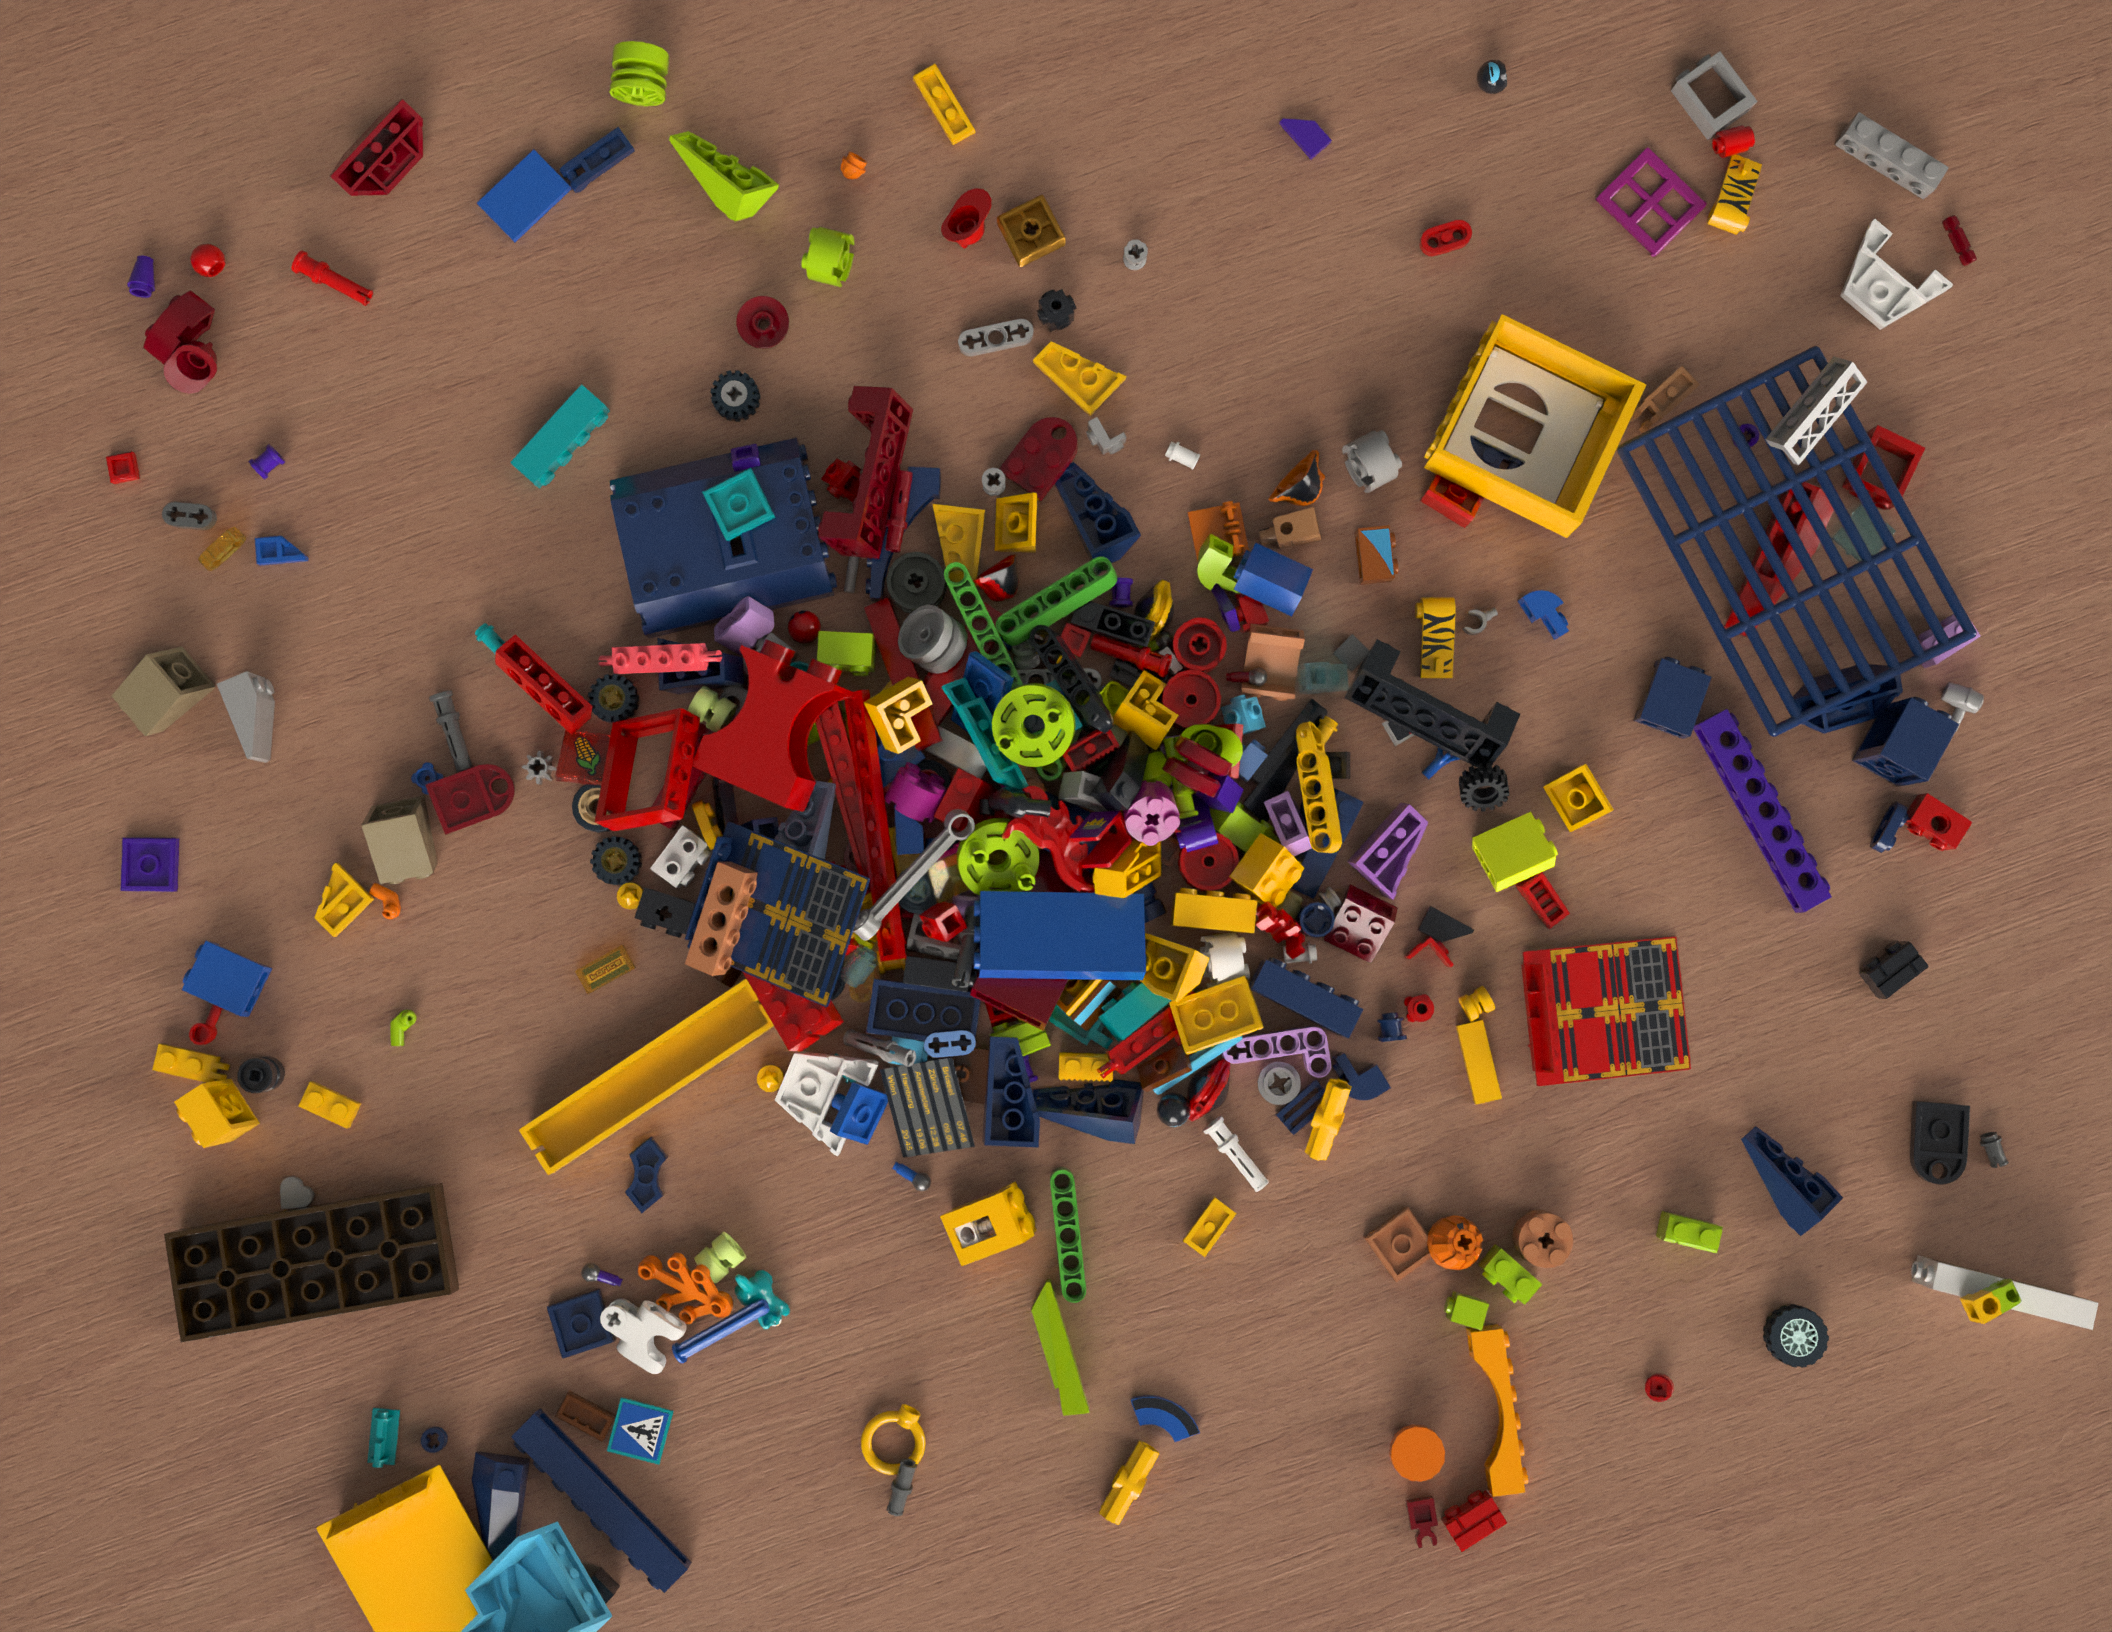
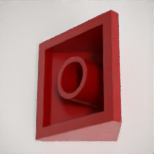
M1436 474L1420 501L1461 527L1466 528L1474 519L1484 497Z

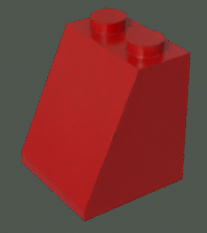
M958 768L934 817L936 820L944 823L945 817L950 811L962 809L972 817L976 825L984 821L983 817L985 815L979 814L980 800L988 799L989 795L996 792L997 789ZM967 817L956 818L951 828L959 832L963 831L968 823Z

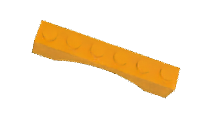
M1498 1324L1483 1326L1482 1330L1466 1328L1469 1355L1481 1366L1488 1376L1495 1391L1498 1404L1499 1423L1497 1436L1491 1453L1484 1463L1488 1491L1493 1497L1525 1493L1524 1484L1528 1483L1526 1468L1522 1467L1521 1457L1524 1456V1446L1522 1440H1518L1517 1429H1521L1518 1412H1514L1513 1402H1517L1515 1386L1510 1383L1509 1375H1513V1365L1511 1359L1507 1358L1506 1348L1510 1346L1508 1333L1503 1331V1328Z

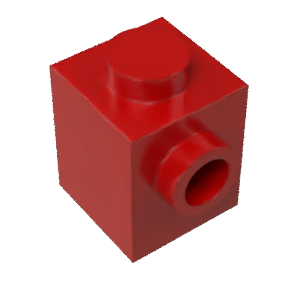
M939 901L936 905L919 915L923 922L922 929L929 938L948 942L967 928L955 904Z

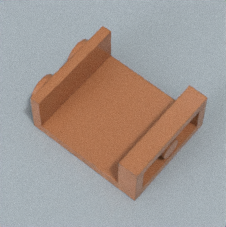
M1250 624L1243 672L1262 668L1267 673V681L1261 686L1250 684V682H1241V692L1246 693L1250 697L1272 696L1273 699L1279 701L1295 699L1297 669L1300 652L1304 647L1305 641L1304 630Z

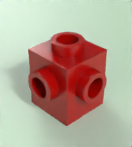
M836 458L828 466L821 480L828 485L826 490L837 499L842 496L853 503L858 494L859 472L861 469L850 460L845 463Z

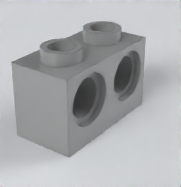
M1084 771L1063 773L1058 799L1095 812L1107 811L1091 795L1101 777Z

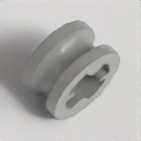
M1330 886L1326 888L1325 893L1320 892L1318 894L1322 903L1329 906L1333 912H1335V907L1340 908L1342 906L1340 899Z

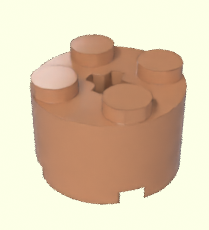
M1530 1211L1516 1222L1513 1229L1512 1239L1518 1253L1537 1267L1552 1268L1560 1266L1572 1251L1573 1235L1570 1226L1562 1218L1549 1211ZM1539 1236H1547L1546 1241H1543L1542 1243L1538 1241Z

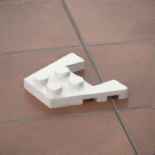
M1874 219L1867 227L1840 296L1881 330L1944 293L1953 284L1937 270H1934L1918 289L1911 285L1876 255L1893 233Z
M796 1051L775 1101L799 1123L802 1122L813 1132L812 1135L816 1139L822 1140L831 1148L830 1151L838 1156L847 1138L830 1132L832 1124L824 1119L841 1079L844 1075L869 1086L879 1062L868 1059Z

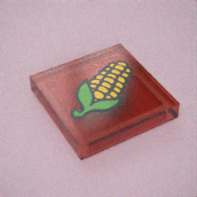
M565 730L555 775L556 781L601 785L610 735L578 731L571 735Z

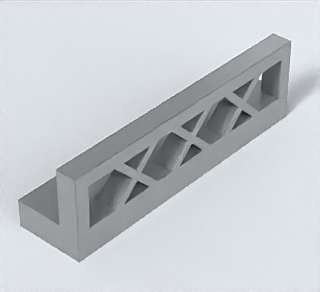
M1833 357L1765 440L1770 446L1783 450L1793 464L1799 465L1866 385V379L1852 361ZM1852 376L1856 382L1849 390H1846L1847 381ZM1837 397L1836 406L1832 411H1829L1831 400ZM1816 418H1820L1818 428L1811 432L1812 423ZM1799 439H1802V446L1796 453L1792 447Z

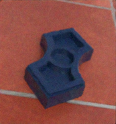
M652 1137L629 1154L634 1164L635 1173L633 1182L625 1191V1194L641 1214L664 1196L659 1187L658 1175L662 1164L668 1156Z

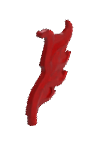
M1027 786L1022 789L1023 792L1029 793L1032 799L1048 800L1046 793L1039 787ZM1062 800L1058 801V810L1053 809L1051 806L1048 818L1025 815L1021 819L1015 818L1007 823L1001 835L1003 839L1009 838L1014 830L1022 832L1038 848L1050 850L1056 872L1067 886L1076 892L1094 893L1095 885L1084 881V877H1082L1083 868L1081 863L1088 856V846L1085 843L1080 845L1079 842H1071L1069 838L1084 820L1080 815H1077L1076 824L1073 825L1068 808Z

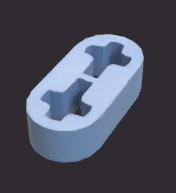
M968 1030L932 1033L924 1042L925 1051L932 1057L966 1055L971 1053L976 1046L975 1036ZM961 1035H966V1039H971L972 1043L967 1045V1050H962V1047L959 1045L952 1046V1041H958ZM934 1037H938L939 1042L948 1041L949 1046L941 1047L940 1052L935 1053L934 1048H929V1043L933 1042Z

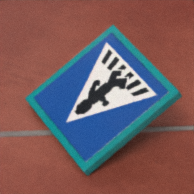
M621 1397L607 1451L659 1465L674 1411Z

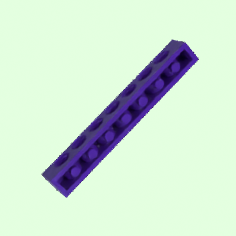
M1728 709L1720 711L1694 725L1693 730L1795 913H1804L1832 898L1829 893L1830 885L1823 876L1819 875L1816 869L1817 862L1811 853H1807L1803 846L1804 839L1797 829L1794 830L1789 821L1791 820L1789 811L1786 807L1781 806L1777 799L1778 792L1772 783H1768L1765 778V769L1758 759L1755 760L1750 751L1752 746L1748 738L1740 733L1738 729L1739 722L1732 712L1729 713ZM1722 733L1729 737L1730 742L1727 747L1720 742ZM1735 756L1742 760V768L1740 770L1736 769L1733 765ZM1748 780L1753 781L1755 784L1754 793H1750L1746 788ZM1761 803L1768 807L1766 817L1762 816L1759 812ZM1775 826L1781 831V838L1779 840H1776L1772 835V830ZM1788 850L1794 854V861L1791 864L1785 858ZM1802 873L1807 877L1805 887H1802L1798 881Z

